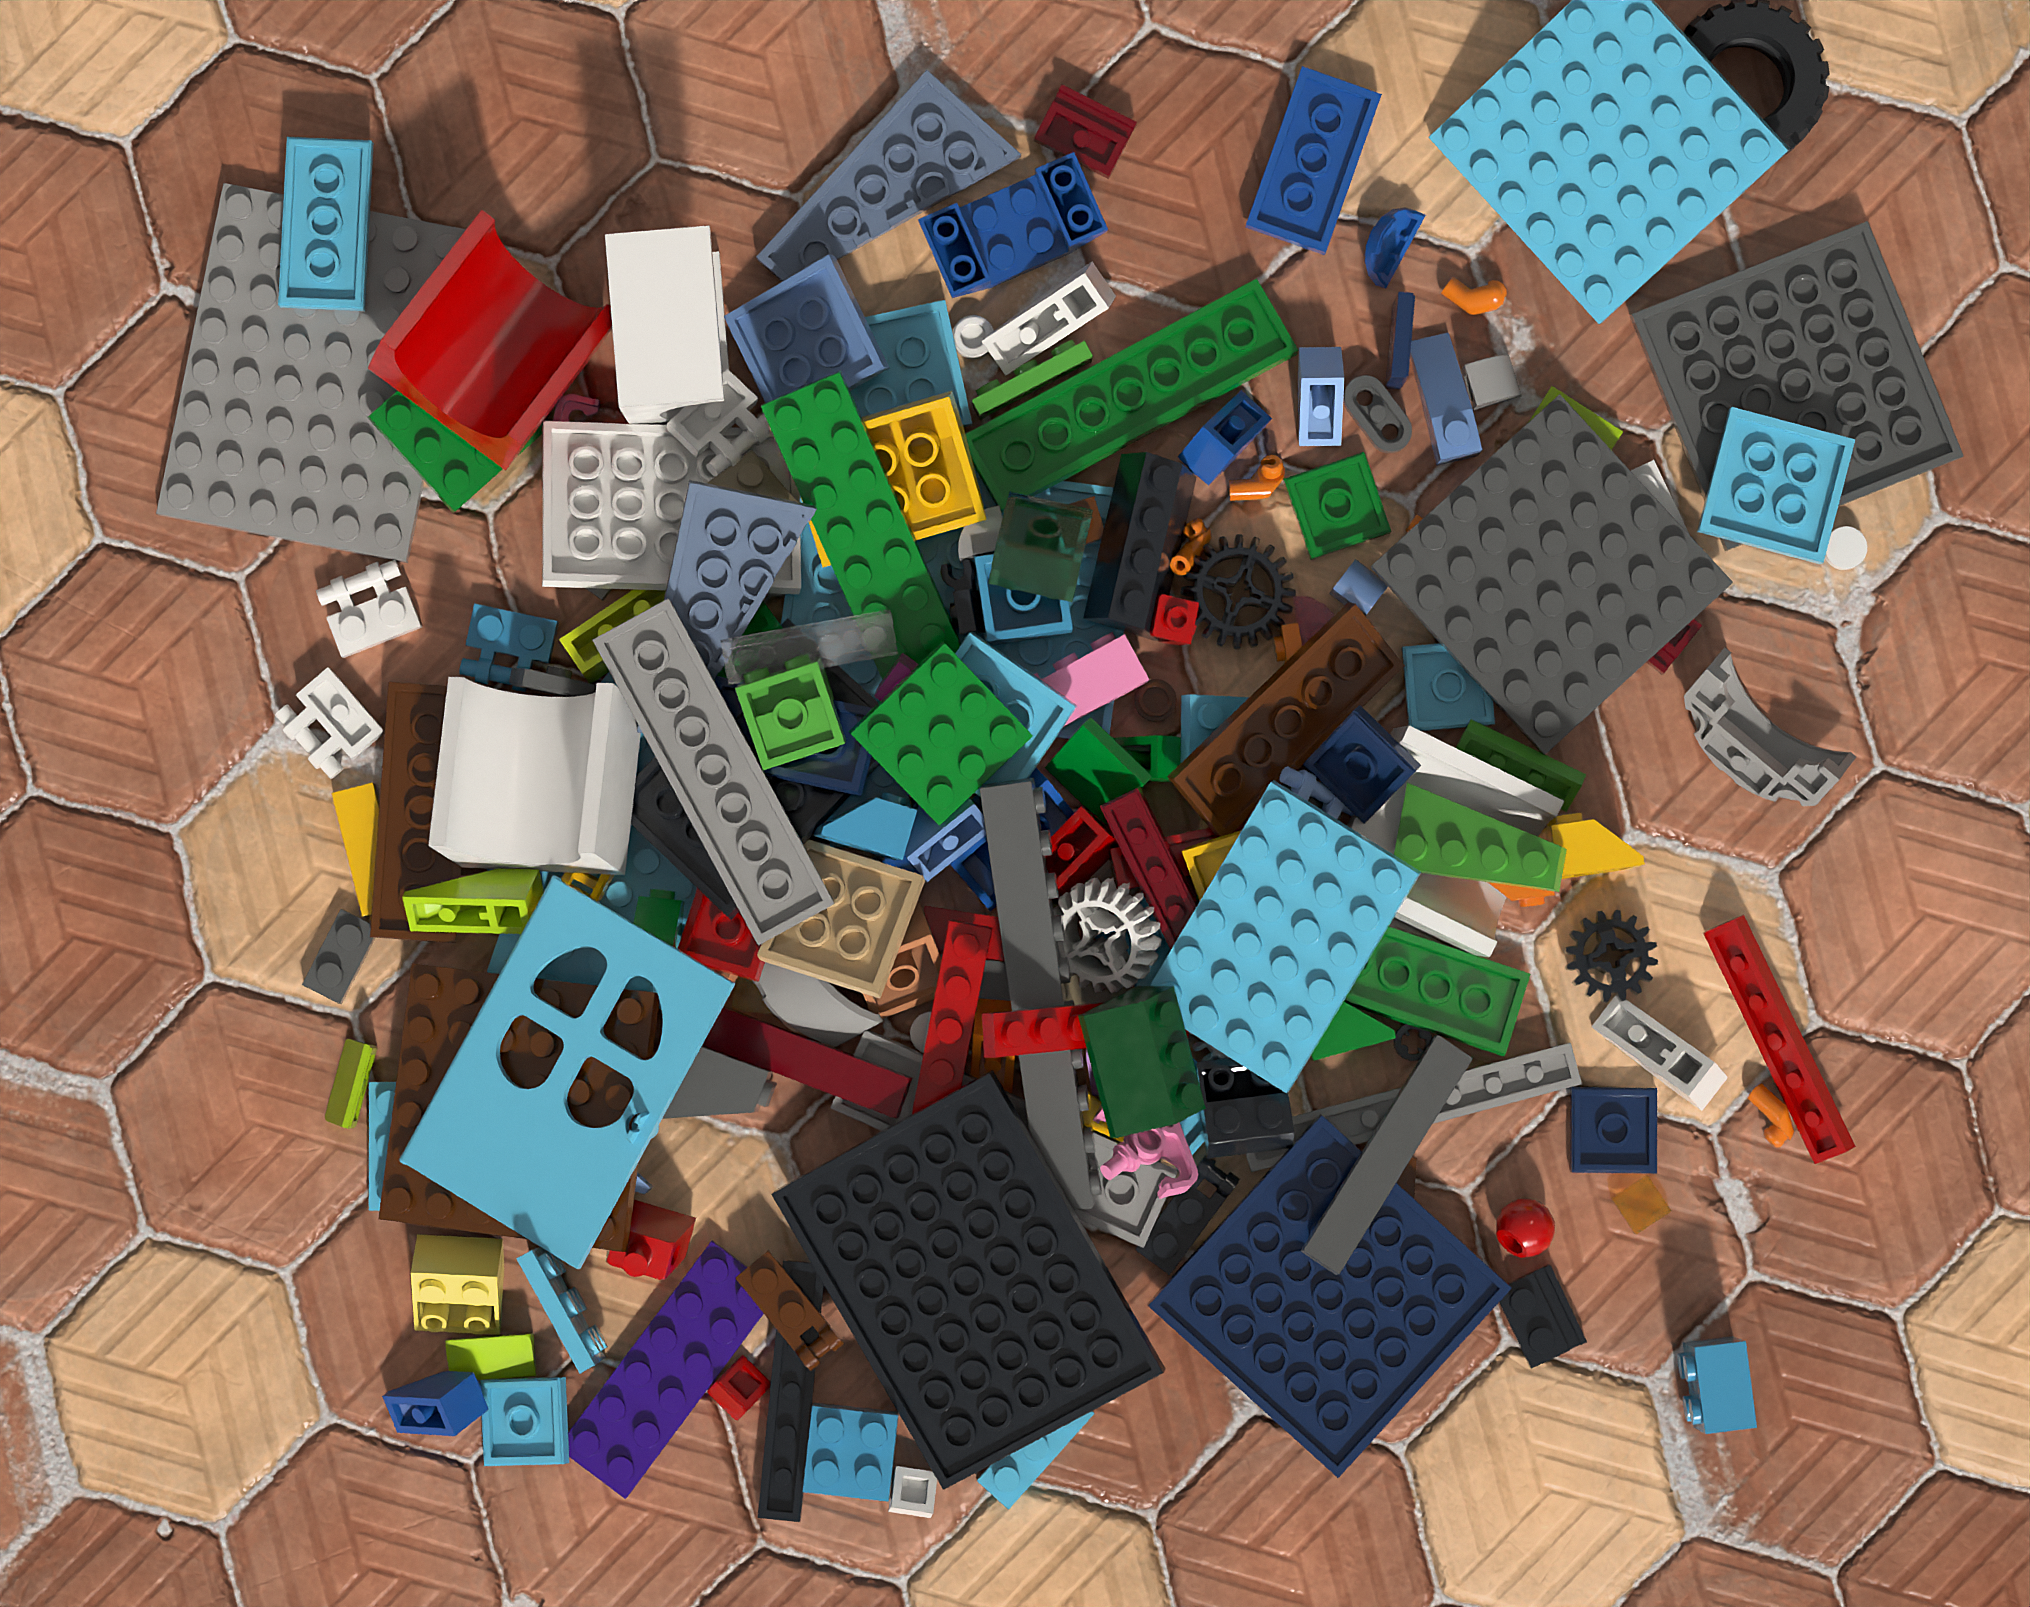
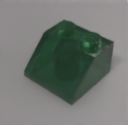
M1009 491L995 546L988 584L1001 586L1009 590L1042 595L1050 599L1073 602L1093 510Z

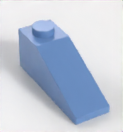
M1449 332L1411 341L1410 358L1436 465L1478 456L1482 451L1479 433Z

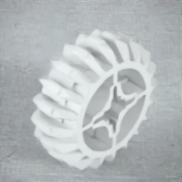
M1092 878L1085 885L1083 883L1074 885L1069 893L1066 892L1059 898V905L1053 908L1054 916L1062 915L1065 940L1058 941L1060 958L1068 957L1071 977L1074 974L1080 976L1079 987H1086L1092 981L1095 993L1102 992L1106 987H1108L1111 993L1118 992L1123 986L1131 988L1138 982V979H1143L1150 972L1151 968L1149 965L1152 966L1158 959L1159 955L1154 950L1161 945L1163 939L1153 934L1160 929V923L1149 920V916L1154 912V907H1142L1140 902L1143 899V893H1137L1133 897L1129 895V883H1123L1116 889L1114 878H1107L1102 884L1098 878ZM1079 916L1082 919V921L1079 922L1083 930L1082 940H1080L1077 927ZM1111 931H1115V933H1113L1107 939H1105L1102 936L1094 940V938L1101 932L1108 934ZM1126 931L1129 932L1131 938L1130 956L1126 951L1129 948L1125 940Z

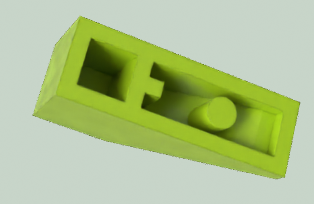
M498 868L405 891L402 898L410 931L522 934L544 893L539 869Z

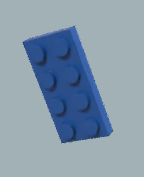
M1302 66L1245 228L1325 255L1382 94Z

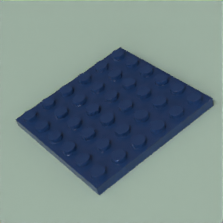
M1320 1114L1147 1305L1339 1478L1512 1288L1397 1183L1392 1188L1340 1274L1335 1275L1302 1253V1247L1362 1152Z

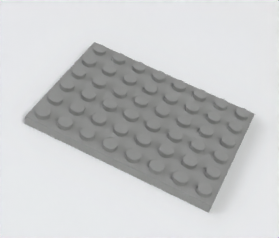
M223 183L156 514L408 563L424 480L367 418L398 391L369 370L368 366L380 340L466 229L370 211L365 311L280 308L278 306L284 194Z

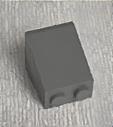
M702 1045L662 1119L758 1112L760 1105L768 1107L777 1085L776 1082L770 1080L773 1072Z

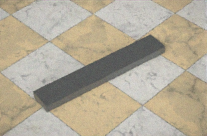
M1435 1035L1302 1247V1253L1335 1275L1340 1274L1473 1059L1439 1035Z

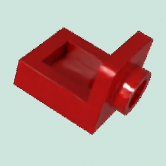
M1164 594L1158 595L1150 635L1159 638L1157 642L1191 645L1192 637L1197 627L1195 622L1199 603Z

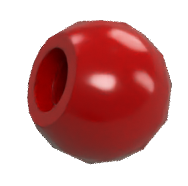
M1528 1198L1517 1199L1501 1209L1496 1222V1236L1500 1244L1514 1256L1525 1258L1539 1255L1550 1246L1554 1238L1555 1220L1549 1209L1540 1201Z

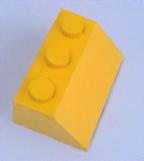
M1582 813L1556 816L1538 836L1567 849L1562 879L1628 870L1645 865L1643 855L1596 820L1583 821Z

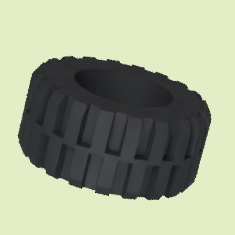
M1731 0L1727 6H1722L1719 3L1708 8L1704 15L1701 17L1697 16L1692 20L1683 33L1710 62L1725 49L1746 47L1761 52L1776 65L1782 77L1784 93L1776 110L1763 118V120L1790 148L1786 153L1788 154L1807 136L1818 122L1823 112L1822 106L1828 98L1830 87L1826 85V78L1830 75L1828 62L1821 59V53L1824 51L1820 39H1811L1808 34L1811 27L1804 19L1797 23L1789 17L1793 12L1792 10L1783 5L1778 10L1769 7V0H1756L1754 4H1746V0Z

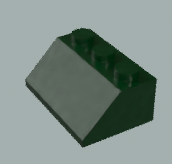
M1137 986L1078 1015L1110 1138H1119L1177 1124L1206 1109L1174 986Z

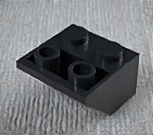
M1231 1058L1196 1062L1197 1077L1206 1107L1200 1113L1207 1159L1289 1149L1293 1145L1294 1127L1288 1092H1283Z

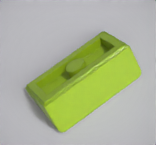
M353 1039L345 1041L325 1113V1120L327 1122L347 1129L356 1127L377 1052L375 1045Z
M533 1333L445 1340L449 1371L474 1372L477 1380L536 1376Z

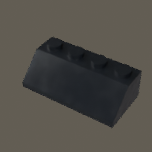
M1149 452L1121 454L1083 619L1153 641H1159V638L1150 635L1155 603L1158 595H1170L1174 578L1170 562L1181 547L1183 527L1186 525L1197 478L1182 463Z

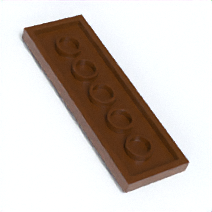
M1348 602L1167 777L1217 838L1231 834L1251 816L1271 781H1276L1281 785L1284 784L1280 782V774L1285 767L1288 766L1297 771L1359 705L1363 707L1405 665L1355 603Z
M388 682L370 938L456 943L457 932L410 931L402 898L405 891L461 878V866L428 846L447 686Z

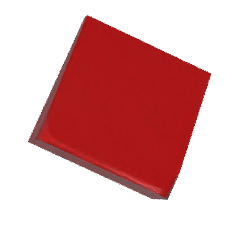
M742 1355L707 1392L733 1419L739 1420L770 1388L771 1382Z

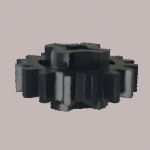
M1615 910L1611 919L1607 920L1604 912L1598 911L1596 912L1595 924L1589 919L1584 918L1580 922L1585 931L1583 933L1574 930L1570 932L1569 936L1576 941V945L1564 948V953L1574 956V961L1567 964L1565 969L1577 971L1578 976L1573 980L1572 984L1576 986L1583 982L1586 983L1588 987L1585 996L1588 998L1596 991H1600L1602 1002L1607 1003L1611 993H1615L1619 1002L1626 1000V989L1629 988L1631 992L1637 995L1642 992L1638 981L1650 982L1653 979L1651 974L1646 971L1647 966L1658 965V960L1648 955V951L1656 948L1657 943L1645 942L1643 937L1648 934L1650 929L1647 926L1637 930L1634 927L1637 920L1636 916L1632 915L1624 922L1621 921V911ZM1613 928L1624 931L1634 942L1627 944L1616 937ZM1596 932L1597 944L1592 953L1583 955L1586 941ZM1606 945H1610L1612 951H1629L1628 954L1621 956L1620 959L1615 961L1616 968H1612L1610 962H1602V960L1593 962L1592 959H1596L1607 951ZM1639 957L1636 971L1626 981L1625 968L1631 959ZM1596 969L1606 975L1609 985L1595 980L1588 973V970Z

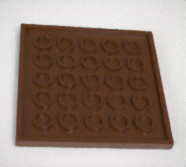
M412 963L378 1218L380 1220L527 1239L412 1167L399 1161L499 976L497 973ZM538 978L534 982V992L538 997L573 1018H578L584 1013L598 987L597 985ZM623 989L603 1028L604 1034L608 1039L643 1060L651 1059L653 1054L659 1007L658 993ZM524 1015L519 1016L511 1023L501 1042L500 1059L508 1077L516 1085L524 1089L536 1088L542 1085L549 1077L563 1051L564 1042L558 1035ZM589 1057L584 1061L569 1089L567 1096L569 1110L575 1120L587 1127L602 1128L618 1121L633 1096L634 1086L628 1077L598 1059ZM636 1114L631 1118L629 1122V1130H632V1122L634 1118L639 1114ZM638 1164L592 1248L627 1252Z

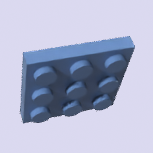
M833 255L823 257L724 316L765 403L840 370L851 391L889 369L888 363L843 271Z

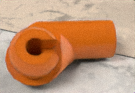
M1267 455L1261 460V465L1251 479L1229 480L1230 501L1256 500L1270 497L1284 479L1285 468L1283 461L1276 455Z

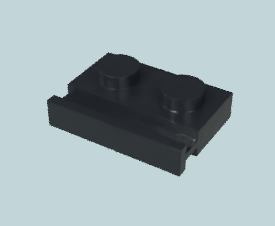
M1550 1264L1507 1283L1512 1289L1502 1298L1499 1305L1529 1368L1532 1369L1570 1351L1572 1348L1587 1343Z

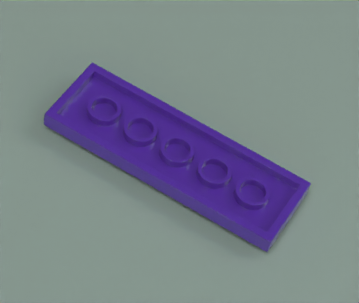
M713 1240L568 1432L569 1457L624 1499L629 1496L764 1314L735 1279L747 1266Z

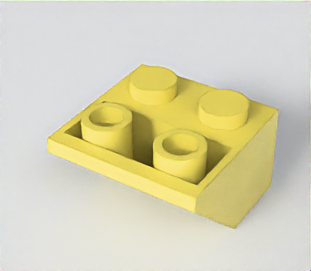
M417 1234L411 1267L414 1329L416 1331L500 1335L504 1282L503 1239Z

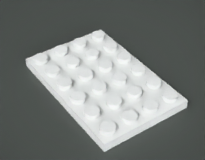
M543 421L542 587L666 590L689 480L708 483L715 476L708 471L706 465L716 457V454L708 447L696 458L666 429L667 425ZM730 427L722 436L731 443L743 431L741 428ZM770 430L768 431L769 437L759 446L754 444L741 457L753 450L797 502H800L799 491L775 437ZM800 536L767 593H800Z

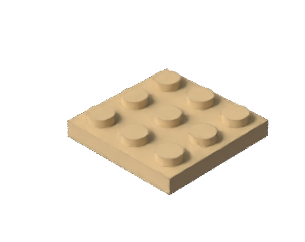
M808 839L803 845L835 904L762 943L757 956L761 961L880 999L925 879L923 875Z

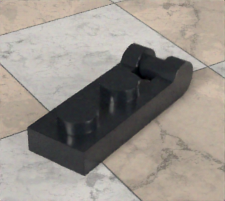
M1206 1154L1196 1166L1198 1170L1196 1182L1186 1192L1177 1194L1172 1198L1155 1221L1144 1248L1140 1246L1135 1248L1137 1252L1168 1275L1173 1272L1240 1181V1178L1231 1171L1226 1174L1215 1166L1216 1160L1213 1158L1207 1159ZM1203 1179H1206L1217 1188L1210 1198L1197 1190Z

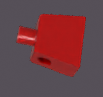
M634 1199L627 1252L607 1250L606 1262L611 1266L623 1269L628 1275L633 1277L645 1275L658 1280H665L686 1257L696 1218Z

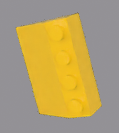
M953 391L862 417L916 540L987 520ZM810 520L809 525L822 567L830 566L831 563Z

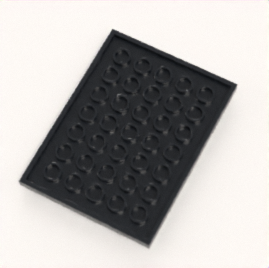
M993 1070L776 1189L771 1194L943 1490L1163 1374L1166 1369Z

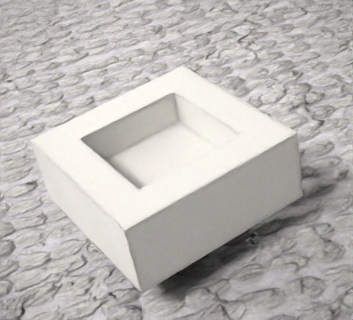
M896 1466L892 1475L888 1512L931 1518L934 1512L937 1478L932 1471Z

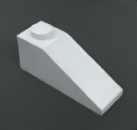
M1090 262L983 338L982 343L1006 376L1107 310L1116 295L1094 263Z
M1616 995L1591 1026L1609 1042L1701 1111L1728 1078L1710 1058L1628 1000L1619 1002Z

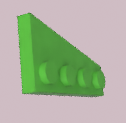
M1407 782L1394 851L1395 856L1418 869L1421 873L1559 892L1567 849Z

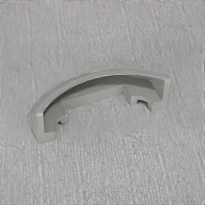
M1725 647L1684 695L1685 709L1691 711L1697 727L1693 734L1708 758L1719 770L1724 771L1736 784L1762 798L1776 802L1781 797L1798 800L1802 806H1816L1840 780L1856 758L1852 752L1833 751L1805 743L1772 723L1756 707L1745 692L1735 671L1731 652Z
M765 962L759 982L753 980V983L757 985L763 996L762 1000L785 1026L793 1032L799 1031L809 1038L834 1048L883 1022L880 1014L872 1013L865 1010L864 1007L861 1008L852 1003L829 982Z

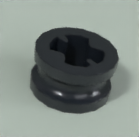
M1405 1024L1395 1032L1396 1038L1393 1039V1043L1400 1057L1409 1061H1418L1432 1040V1035L1429 1031ZM1410 1029L1418 1030V1037L1425 1039L1424 1048H1417V1054H1409L1408 1046L1401 1045L1402 1036L1404 1034L1409 1036L1408 1030Z

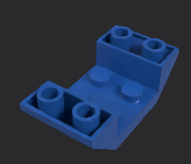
M1074 152L1035 168V175L969 204L959 207L957 203H954L918 219L952 298L989 289L1069 255L1108 231Z

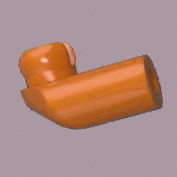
M1452 277L1441 294L1467 313L1477 315L1494 311L1503 305L1507 290L1505 285L1497 280L1489 281L1488 285L1470 289L1458 279Z
M1200 518L1193 519L1183 527V534L1189 540L1170 562L1171 570L1177 575H1186V572H1189L1195 566L1193 560L1195 555L1201 557L1204 552L1203 546L1212 539L1210 527L1206 528L1203 520Z
M1762 1083L1759 1084L1749 1094L1748 1100L1768 1117L1772 1125L1764 1130V1137L1774 1147L1779 1148L1787 1139L1790 1141L1794 1134L1787 1106Z

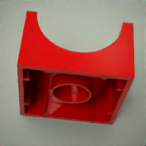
M481 210L380 340L368 369L506 471L606 339L612 329L611 306L606 304L603 307L596 308L579 304L555 292L539 281L509 253L497 235L495 219Z

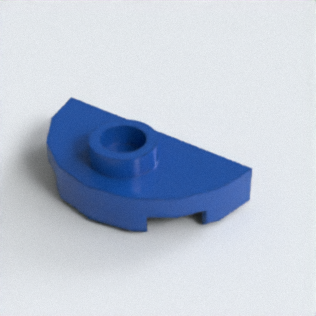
M1406 207L1392 209L1383 215L1373 227L1366 244L1365 264L1368 276L1376 286L1387 288L1425 218V214Z

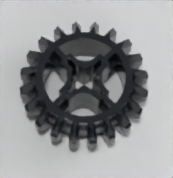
M1242 534L1235 536V547L1229 548L1225 536L1219 537L1218 545L1221 551L1217 553L1209 543L1203 546L1204 553L1209 559L1205 561L1200 556L1195 555L1193 560L1195 567L1200 569L1199 572L1190 570L1186 572V575H1183L1186 580L1195 582L1194 586H1184L1180 590L1181 595L1194 596V602L1199 603V614L1196 617L1195 625L1198 626L1203 621L1208 625L1203 630L1201 637L1206 640L1215 630L1220 633L1216 645L1223 647L1226 637L1232 636L1234 650L1241 648V637L1247 636L1251 648L1257 647L1258 639L1255 633L1259 631L1267 641L1271 640L1273 633L1268 625L1271 623L1281 629V625H1285L1284 620L1276 615L1277 612L1291 614L1293 611V607L1282 602V598H1293L1296 595L1295 589L1282 587L1283 583L1293 580V573L1286 572L1279 575L1277 571L1286 564V559L1280 557L1272 563L1268 559L1275 550V547L1272 545L1267 546L1263 554L1257 552L1256 550L1260 543V539L1257 537H1253L1249 548H1243L1244 539ZM1234 558L1243 559L1239 571L1233 577L1222 578L1217 576L1216 578L1207 575L1215 565L1222 561ZM1255 563L1268 575L1273 588V597L1265 595L1263 591L1256 589L1252 584L1251 574ZM1245 572L1246 576L1243 583L1246 587L1244 591L1249 590L1250 597H1242L1239 603H1236L1234 611L1231 612L1230 608L1233 601L1230 600L1232 593L1227 594L1226 588L1227 586L1235 587L1236 583L1240 581L1242 573ZM1203 587L1212 590L1213 593L1218 594L1224 600L1225 611L1221 621L1215 618L1208 610L1203 598ZM1243 607H1262L1269 610L1263 618L1253 624L1233 626L1239 610Z

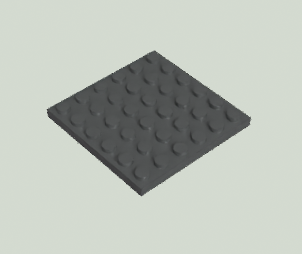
M1868 221L1671 298L1630 316L1704 501L1727 414L1731 407L1855 439L1838 507L1964 456ZM1720 538L1725 551L1743 545Z
M1560 394L1370 567L1543 755L1548 753L1733 583Z

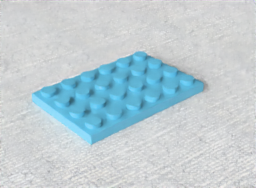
M1271 781L1150 986H1174L1184 1027L1187 1031L1287 1093L1292 1088L1421 874V871L1278 782Z

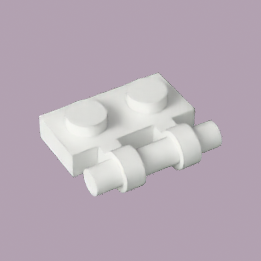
M728 369L722 373L725 401L688 405L668 422L666 428L696 458L709 447L716 454V457L706 467L715 477L729 466H735L742 459L741 456L754 444L759 446L769 437L768 431L771 430L764 413L757 419L749 412L756 405L758 397ZM736 423L743 432L730 443L722 435Z
M396 560L382 565L379 562H375L366 566V571L346 579L343 576H339L330 580L331 585L316 590L322 606L337 600L341 607V612L326 617L341 657H348L422 628L408 588L403 587L392 592L389 589L387 580L401 575ZM373 586L377 598L355 606L351 594Z
M329 667L296 694L307 707L305 710L297 715L287 704L275 714L285 726L283 732L290 740L296 739L310 755L308 758L310 763L316 769L321 768L330 779L343 770L340 763L333 757L337 751L342 748L354 760L385 733V730ZM316 719L332 736L324 744L308 728Z

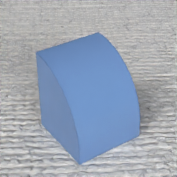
M1355 559L1329 594L1343 605H1346L1348 602L1355 603L1366 616L1388 586L1379 576Z

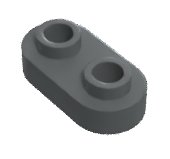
M1368 375L1359 376L1350 381L1343 395L1344 406L1377 450L1389 454L1399 452L1405 448L1412 436V425L1384 385L1377 378ZM1368 392L1372 397V403L1368 406L1360 405L1356 399L1358 393ZM1384 426H1394L1397 430V437L1393 440L1384 438L1382 435V428Z

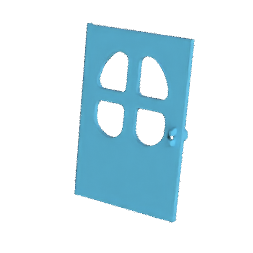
M552 876L399 1161L412 1167L574 1268L581 1269L647 1145L657 1135L659 1123L736 983L563 882L561 878ZM582 947H592L604 955L607 961V969L584 1013L580 1017H571L535 994V979L550 962L569 951ZM636 976L644 977L654 985L662 1010L663 1027L660 1045L656 1054L649 1060L641 1059L608 1039L603 1029L627 982ZM522 1015L558 1035L564 1042L563 1051L547 1080L542 1085L531 1089H524L516 1085L506 1074L500 1059L501 1042L514 1019ZM589 1057L598 1059L628 1077L634 1086L633 1096L620 1119L602 1128H592L580 1124L572 1116L567 1102L569 1089L584 1061ZM636 1114H639L634 1118L632 1122V1130H629V1122L631 1118Z

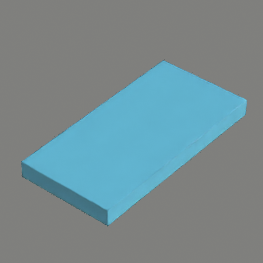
M287 137L278 306L280 308L365 311L374 146L372 140Z

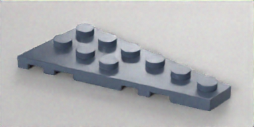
M926 70L756 258L783 282L827 255H833L837 260L1019 159L1021 154Z
M689 480L664 600L668 598L671 600L713 679L722 670L730 652L738 639L741 638L772 586L774 578L797 544V540L808 521L810 522L816 512L817 506ZM637 725V732L642 733L639 725Z

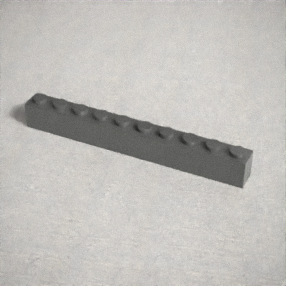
M1034 777L983 784L980 787L1012 1011L1075 1005L1074 1000L1066 1001L1064 984L1071 983L1068 957L1060 958L1058 941L1065 940L1062 915L1054 916L1052 899L1059 898L1056 873H1048L1046 856L1053 854L1049 829H1041L1039 813L1046 812L1043 787H1035ZM1075 1049L1019 1055L1030 1135L1074 1210L1093 1208L1095 1195H1102L1099 1170H1091L1089 1153H1095L1096 1149L1093 1128H1085L1082 1111L1089 1110L1086 1084H1078L1076 1070L1083 1068L1082 1050Z

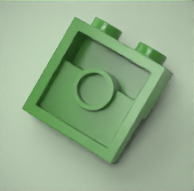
M806 653L784 661L786 669L772 674L769 673L768 667L753 670L743 674L745 682L735 688L763 770L831 749L847 742L833 703L834 696L821 658L811 661L809 654Z

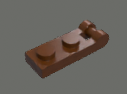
M770 1250L735 1277L810 1371L821 1364L819 1359L832 1349L835 1352L844 1345L839 1335ZM813 1326L820 1336L810 1345H807L800 1335Z

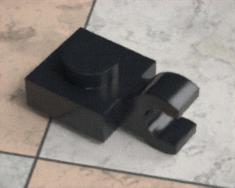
M963 560L964 574L959 579L954 578L951 565H941L940 573L943 581L955 589L953 592L954 602L950 603V616L953 626L959 628L960 634L968 635L970 632L975 634L986 633L979 590H976L975 586L976 568L972 560Z

